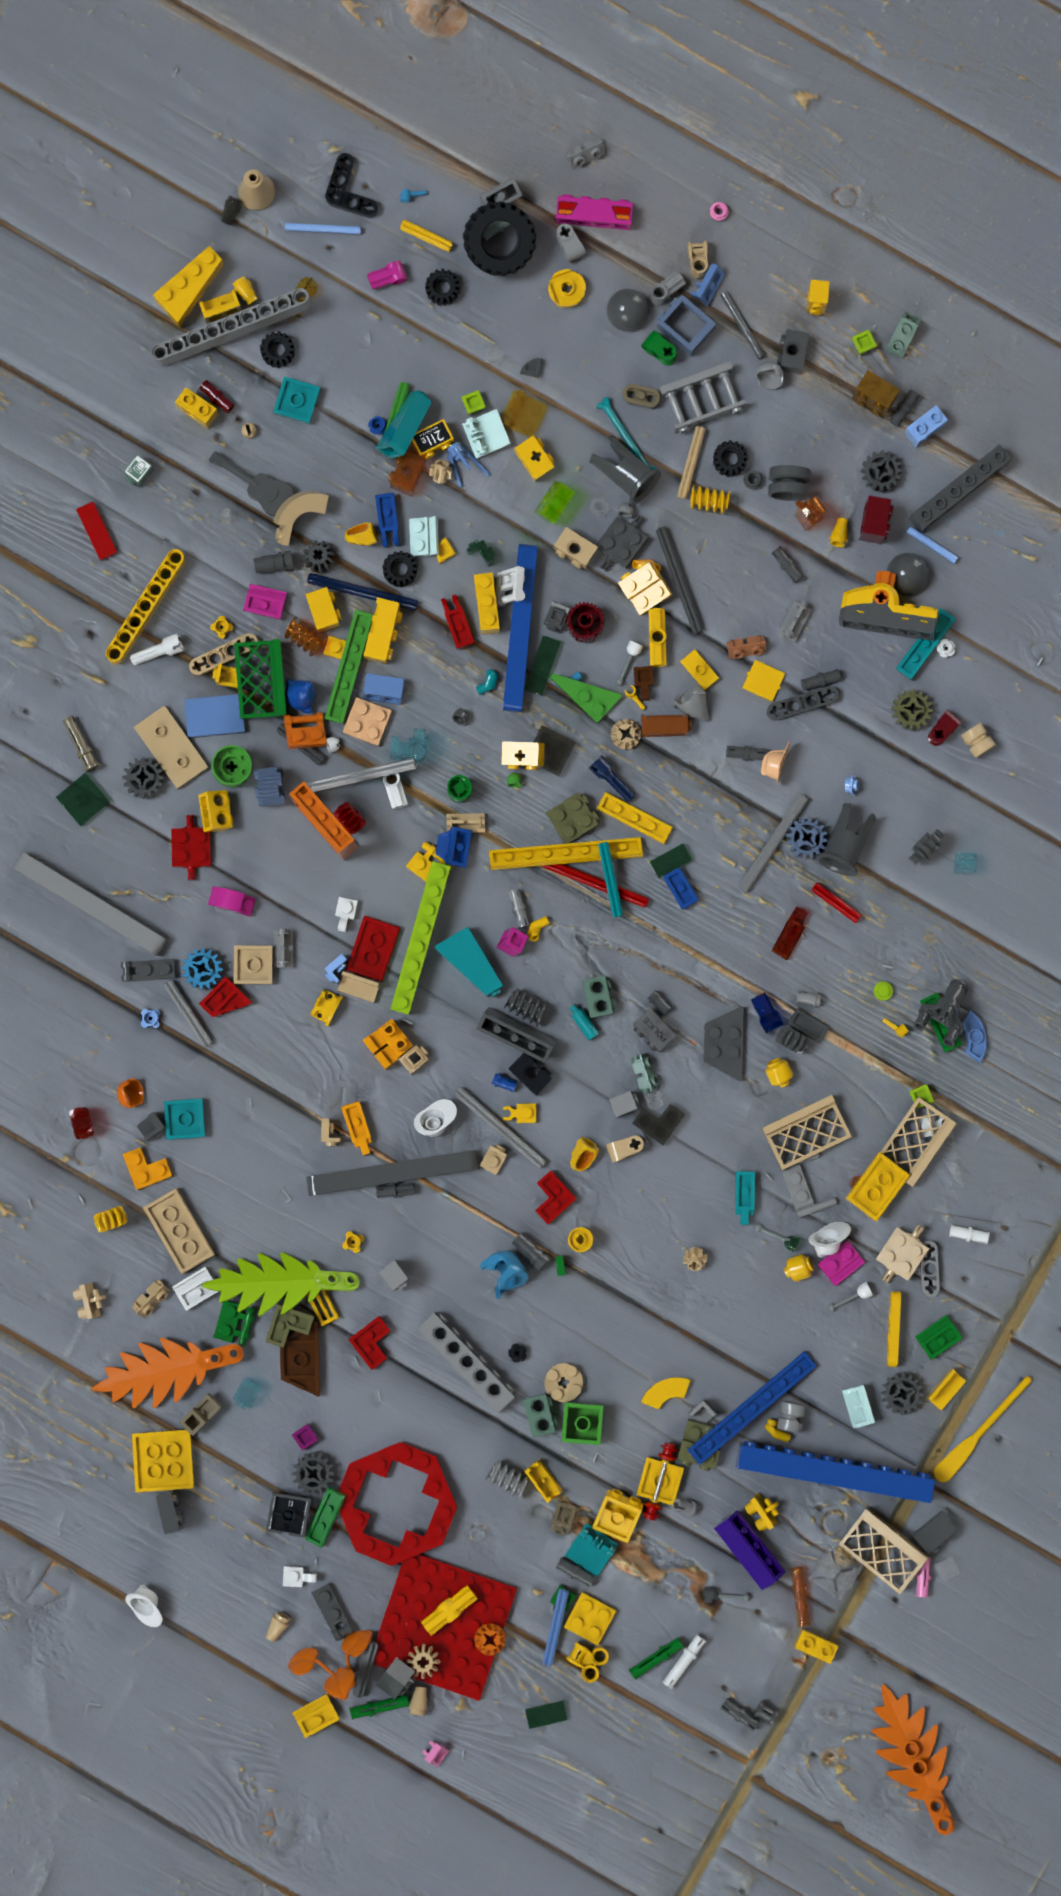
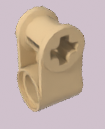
M703 241V243L688 242L690 273L694 278L702 279L705 277L708 268L707 241ZM696 265H701L704 269L698 271L694 267Z
M634 1135L609 1143L606 1147L612 1163H615L642 1151L644 1142L641 1137ZM633 1139L641 1142L637 1150L634 1147L630 1148Z

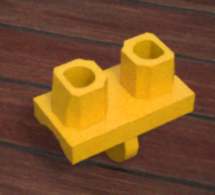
M757 1493L745 1506V1510L749 1515L758 1512L761 1518L755 1521L759 1531L767 1528L770 1530L778 1523L775 1518L779 1514L775 1508L779 1505L778 1501L772 1503L769 1497L763 1499L760 1493Z

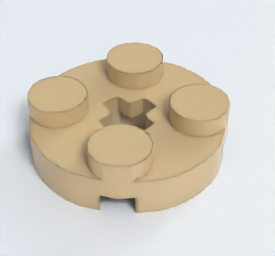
M559 1363L547 1372L544 1385L546 1392L554 1400L569 1402L581 1393L583 1378L580 1371L574 1366L567 1363ZM561 1377H565V1380H569V1383L566 1385L567 1388H563L562 1385H558V1382L561 1381Z

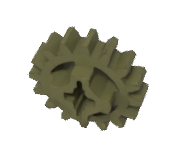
M915 689L911 693L905 690L904 696L899 693L897 695L899 700L894 699L893 703L896 706H893L891 710L896 713L892 715V718H898L896 724L902 723V729L909 726V731H912L915 726L919 730L920 724L925 727L927 725L925 720H931L928 714L933 713V710L929 709L932 702L926 701L929 697L928 695L922 697L923 691L916 694ZM909 698L908 703L906 705H900L902 701ZM917 699H918L919 701H921V703L923 704V706H921V705L917 702ZM910 706H913V709L917 710L914 712V714H911V711L908 710ZM901 714L905 715L907 721L901 716ZM918 715H924L922 719L915 722Z

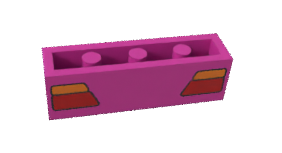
M563 194L558 196L556 224L630 230L633 203L625 199L610 201L609 198H599V200H596L589 196L574 198L572 195Z

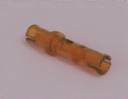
M791 1567L793 1583L791 1590L794 1591L797 1626H810L805 1593L807 1586L804 1584L803 1567Z

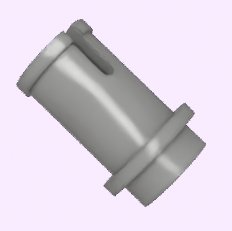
M798 991L796 1003L813 1005V1007L819 1006L821 995H818L817 992L811 994Z
M674 1500V1502L679 1503V1505L673 1503L674 1511L686 1513L687 1516H693L698 1512V1505L694 1501Z

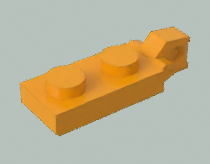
M360 1101L342 1106L341 1109L355 1148L360 1147L363 1156L371 1154L368 1144L372 1143L371 1135Z

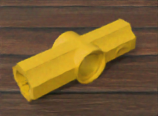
M648 609L650 666L664 667L667 666L665 609ZM660 634L663 639L660 642H655L652 636Z
M467 1585L452 1598L449 1597L442 1602L421 1623L427 1632L432 1635L446 1623L456 1619L465 1608L478 1598Z

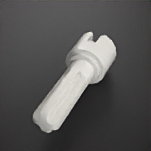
M178 633L163 638L162 643L130 655L133 665H137L164 654L172 656L184 651L182 641L178 639Z

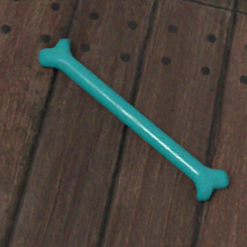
M604 397L603 402L597 404V409H602L606 412L630 451L651 470L657 469L647 463L611 408V399Z

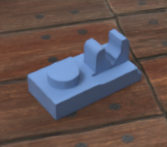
M712 263L705 273L703 282L695 284L699 288L698 291H692L691 295L708 307L725 273L718 265Z

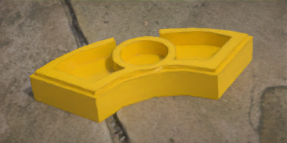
M681 1377L661 1380L648 1389L641 1403L660 1409L661 1405L670 1398H684L691 1380Z

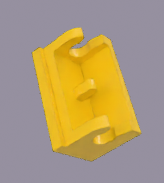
M235 290L217 298L199 302L206 324L242 311Z
M541 1459L524 1470L547 1503L563 1491Z

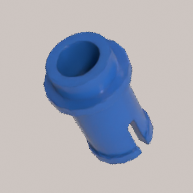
M495 1073L492 1084L495 1085L494 1087L499 1086L514 1092L517 1081L502 1076V1073Z

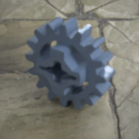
M811 817L808 818L807 822H805L804 818H801L800 823L797 821L793 822L795 827L790 826L788 828L791 833L786 834V837L790 838L786 844L792 845L789 851L795 850L796 857L802 854V859H805L806 855H809L810 859H812L813 853L817 855L820 853L819 849H825L822 843H827L828 841L823 838V836L827 835V832H822L824 825L818 826V820L812 823ZM803 826H810L814 829L808 830L805 829ZM797 831L799 837L798 840L795 842L794 834ZM803 834L811 836L810 842L802 840L804 838ZM819 834V843L817 846L815 842V837ZM801 847H808V848H809V851H805V850H802V849H800V848H801Z

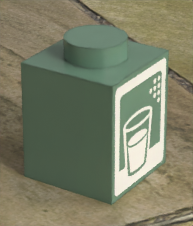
M137 454L123 473L126 476L125 480L132 486L136 484L141 487L154 468Z

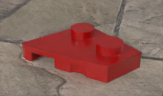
M225 976L199 1005L214 1018L251 1005L253 1002Z

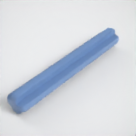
M559 1589L543 1657V1664L549 1666L553 1665L569 1591L565 1589Z

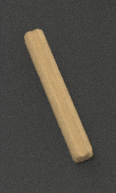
M696 426L677 494L678 498L686 499L688 496L705 434L704 427Z

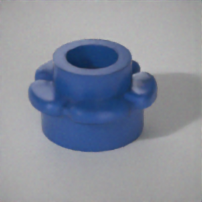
M376 416L369 421L368 426L371 433L380 435L385 432L387 422L382 417Z

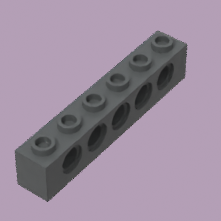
M999 444L912 513L909 520L922 533L1009 464L1012 458Z

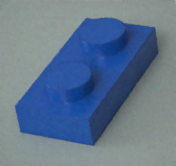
M680 867L663 876L681 910L699 901Z

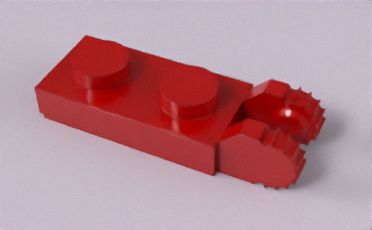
M455 594L452 595V601L456 609L449 611L445 598L441 599L453 641L458 650L475 644L463 608L460 606Z

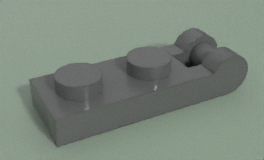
M175 959L121 962V968H123L122 982L176 979ZM130 968H136V975H131Z
M328 1583L313 1591L312 1595L336 1642L341 1640L342 1636L354 1633L330 1584ZM342 1621L344 1627L337 1629L336 1624Z

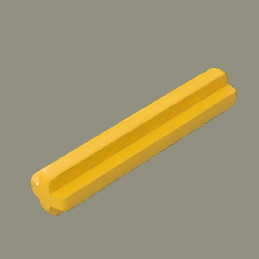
M403 220L400 225L402 231L447 252L453 246L452 241L407 220Z

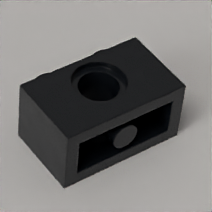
M523 1053L508 1070L537 1096L552 1080L550 1077L552 1073L545 1066L540 1068L536 1064L538 1061L536 1058ZM528 1068H535L537 1070L536 1077H527L526 1070Z

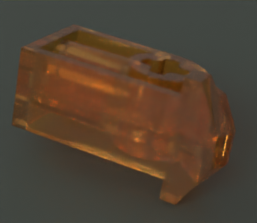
M814 496L804 503L801 500L795 503L798 507L795 517L805 531L827 516L828 510L818 496Z

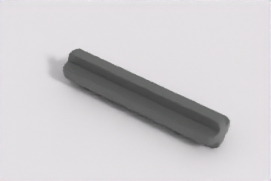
M281 724L277 729V733L286 739L284 724ZM313 747L298 748V750L319 766L325 760V757Z
M370 1641L365 1650L354 1687L353 1695L358 1698L364 1697L379 1644L374 1641Z

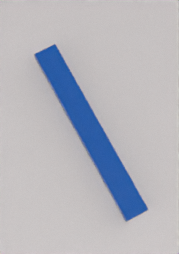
M803 1351L689 1447L687 1451L698 1465H701L817 1367V1365Z

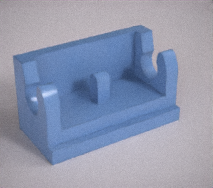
M367 673L363 699L401 705L404 679Z

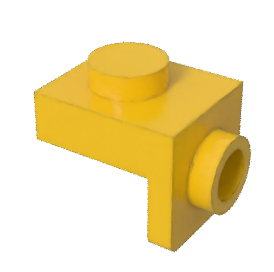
M218 663V668H214L212 679H215L216 685L238 689L236 668L223 666V664Z

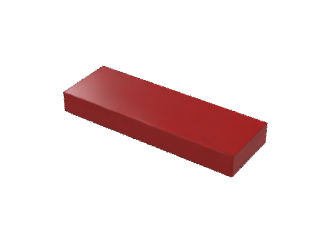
M92 501L77 508L76 511L100 561L117 554L94 502Z

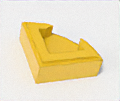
M446 537L439 544V555H437L439 564L456 555Z

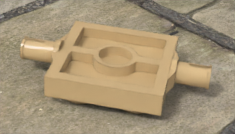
M917 1224L912 1234L896 1227L876 1258L888 1269L882 1278L883 1281L889 1284L894 1274L900 1275L907 1281L910 1280L930 1249L918 1238L924 1230L923 1227Z

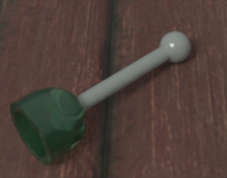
M760 1224L754 1226L755 1231H762L784 1241L785 1248L791 1252L795 1251L800 1238L792 1235L784 1238L762 1228Z

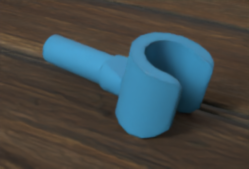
M404 189L401 192L400 201L408 203L411 200V196L427 195L426 190L411 191Z

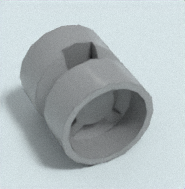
M781 1402L780 1413L782 1417L778 1418L777 1429L801 1433L803 1427L801 1418L805 1415L806 1406Z

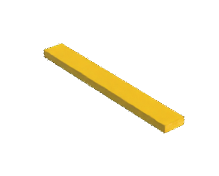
M641 837L489 850L490 869L498 870L601 861L598 844L602 842H608L612 860L643 857Z

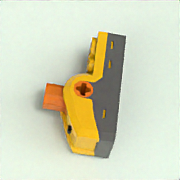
M883 570L877 571L874 585L854 588L843 593L839 616V625L841 627L934 641L938 609L927 606L915 608L913 604L899 605V596L894 589L895 573Z

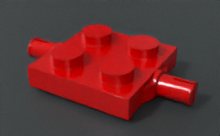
M186 815L187 827L171 829L172 867L188 869L187 880L191 881V873L192 880H196L195 869L211 867L210 832H204L203 828L194 826V815H191V823L190 816Z

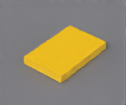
M878 1152L845 1199L877 1222L910 1177V1174L883 1153Z

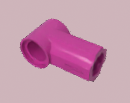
M401 261L391 262L385 268L367 273L372 290L389 284L398 285L407 280Z

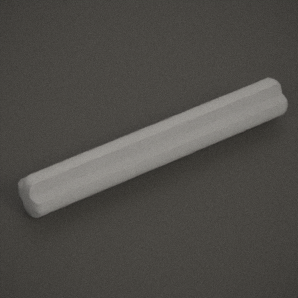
M169 980L164 984L165 989L202 1046H209L212 1040L174 981Z

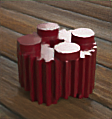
M583 601L582 604L581 602H579V605L575 604V607H572V610L569 611L566 627L575 641L582 643L584 641L586 643L588 641L592 642V640L595 641L602 634L605 618L602 610L599 607L596 608L597 605L593 606V603L589 604V602L585 603ZM582 619H586V621H590V622H591V623H588L587 626H585L584 624H581V623H582Z

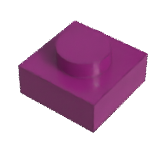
M306 1424L292 1434L302 1451L319 1440L309 1424Z

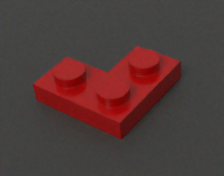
M551 1170L537 1182V1185L549 1198L535 1211L548 1225L572 1204L576 1198Z
M380 1316L348 1339L371 1370L387 1359L376 1342L391 1330Z

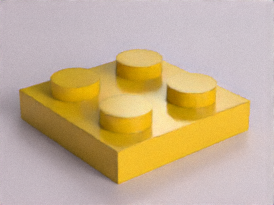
M581 1592L563 1627L598 1646L616 1610Z

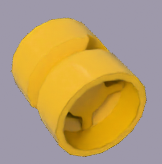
M578 1227L568 1235V1244L575 1252H585L592 1246L593 1236L588 1229Z

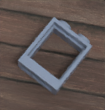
M681 295L679 298L675 297L669 304L670 309L667 312L663 311L658 316L657 328L688 355L692 356L715 330L716 323L685 296ZM681 305H684L706 324L690 343L666 324L667 320Z

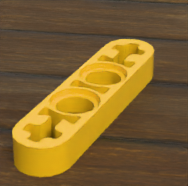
M899 1291L890 1292L887 1367H897L901 1311V1292Z

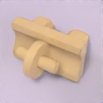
M93 1282L80 1285L78 1289L72 1292L76 1301L83 1300L84 1307L77 1310L79 1318H87L88 1320L101 1316L99 1308H103L101 1300L106 1299V1295L100 1296L99 1290H94Z

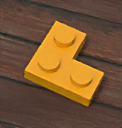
M141 1147L122 1154L136 1190L173 1176L166 1158L148 1165Z

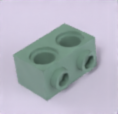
M605 976L582 980L590 1019L612 1015V1010H616L614 999L609 997L608 991H612L610 980H606ZM594 983H600L603 986V990L600 993H595L592 990ZM600 1001L605 1002L607 1005V1009L603 1012L596 1009V1004Z
M541 1394L523 1399L532 1437L535 1438L554 1433L555 1427H558L556 1417L551 1416L550 1409L553 1408L551 1397ZM536 1400H541L544 1403L543 1410H534L533 1403ZM541 1419H546L549 1422V1427L546 1430H541L538 1427V1422Z

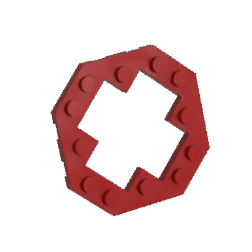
M402 1442L349 1463L338 1490L347 1495L339 1512L355 1551L390 1566L443 1545L457 1511V1505L437 1457ZM393 1460L428 1474L421 1493L439 1500L425 1536L423 1537L406 1530L399 1548L364 1534L371 1515L353 1508L367 1472L369 1471L386 1478Z

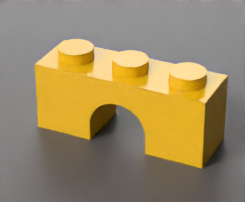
M493 572L475 574L474 583L481 635L500 633Z

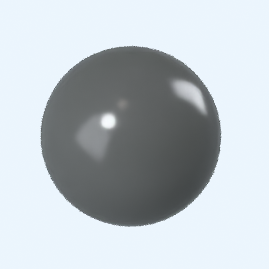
M634 289L619 290L608 301V319L618 330L625 332L635 331L643 326L648 318V302L640 292Z
M914 553L897 555L890 561L886 570L896 574L894 589L898 594L906 596L920 592L927 584L929 578L926 562Z

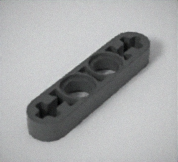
M827 686L774 702L768 706L767 716L770 720L778 721L831 705L838 699V690L835 687ZM830 690V693L835 694L832 700L827 697L822 700L824 703H820L821 700L818 693H821V696H825L827 691ZM807 697H816L817 704L814 706L808 705L806 702ZM789 702H797L799 709L797 711L789 710ZM781 704H785V710L787 714H784V711H781L778 713V716L775 717V714L770 713L773 710V707H775L778 710L783 708Z

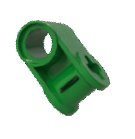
M653 330L641 344V347L648 354L655 357L662 364L669 366L675 363L676 348L658 332Z

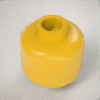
M775 1058L767 1063L765 1073L771 1085L782 1088L790 1084L789 1080L793 1077V1072L787 1060Z
M799 1254L787 1259L784 1271L787 1278L791 1277L793 1281L799 1282L811 1277L814 1266L809 1256L806 1257L804 1254Z

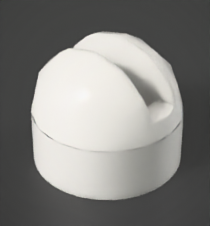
M335 737L326 739V747L329 753L339 750V739Z

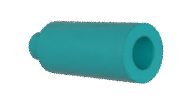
M576 1004L570 1007L573 1013L571 1017L588 1041L600 1034L583 1008L579 1009Z

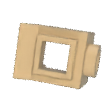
M415 1045L398 1060L412 1075L429 1061L427 1058L429 1054L423 1046L418 1047ZM414 1052L421 1057V1060L415 1065L408 1058Z

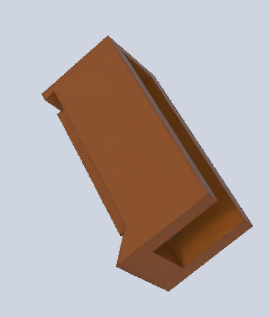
M641 714L642 737L687 736L688 731L692 730L691 719H688V714H685V717L683 715L648 716V718Z

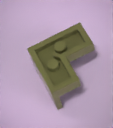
M277 1304L265 1342L284 1348L290 1329L309 1335L313 1320L315 1319L314 1315L291 1309L282 1315L283 1305Z

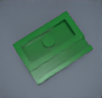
M947 1315L914 1336L930 1360L963 1338Z

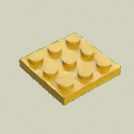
M187 1430L132 1433L135 1493L194 1488L191 1434Z

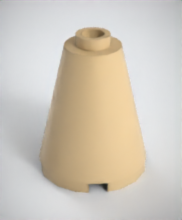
M251 169L247 171L238 186V198L242 205L250 210H263L269 207L274 200L275 187L271 179L258 170Z

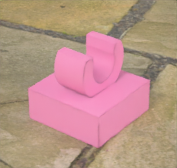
M430 1741L429 1744L432 1746L430 1752L426 1750L422 1752L426 1755L425 1760L439 1767L450 1751L446 1747Z

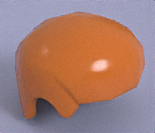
M136 1078L124 1080L118 1085L117 1099L121 1106L129 1109L143 1103V1087Z

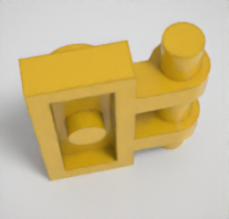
M427 841L421 846L427 851L423 856L417 851L406 865V868L424 882L427 881L432 864L429 861L431 856L435 857L441 864L446 865L445 861L436 855L437 847L433 844L430 845Z

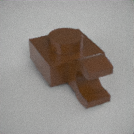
M653 666L634 667L635 687H640L641 701H649L648 687L654 686Z

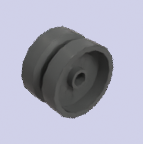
M779 465L769 469V479L773 482L768 486V496L770 498L785 501H800L809 498L810 487L806 483L810 482L811 479L810 469L794 465Z

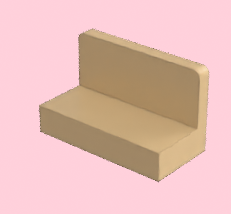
M343 971L337 991L374 1003L380 984Z

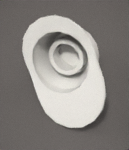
M447 1099L434 1102L416 1115L414 1119L416 1131L430 1137L441 1135L446 1127L454 1121L457 1115L456 1105Z
M845 1222L830 1223L810 1235L808 1238L809 1243L814 1246L817 1256L820 1258L835 1254L840 1248L841 1241L850 1235L851 1227Z
M142 1584L134 1593L126 1596V1603L142 1623L150 1627L161 1625L163 1620L161 1613L157 1609L158 1596L156 1593Z

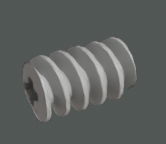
M499 1460L493 1465L485 1481L491 1477L490 1484L493 1485L498 1481L497 1488L504 1485V1492L506 1493L511 1489L510 1496L513 1497L518 1493L517 1500H519L528 1485V1477L526 1476L521 1480L520 1472L514 1476L515 1469L513 1468L507 1472L508 1465L506 1464L501 1468V1461Z

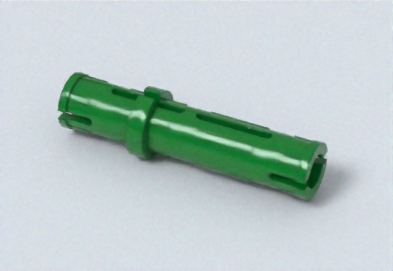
M676 1637V1639L664 1647L661 1645L658 1647V1651L631 1669H628L633 1678L636 1680L665 1659L668 1661L671 1655L683 1649L684 1646L679 1638Z
M407 1694L396 1697L395 1700L388 1698L372 1703L368 1701L364 1705L349 1707L351 1718L354 1720L365 1716L373 1717V1714L402 1707H409ZM398 1702L397 1704L381 1707L382 1705ZM378 1707V1708H376V1709H371V1710H367V1711L361 1712V1710Z

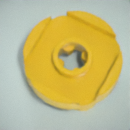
M563 269L552 276L548 285V293L551 300L558 307L571 308L578 305L584 299L586 284L579 273L570 269ZM565 284H567L568 287L572 286V289H570L569 293H566V291H562V289H564Z

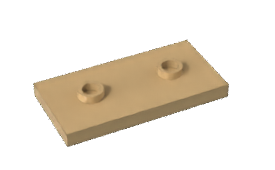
M165 705L134 726L138 735L177 790L209 768Z
M177 1188L143 1207L181 1274L215 1255Z

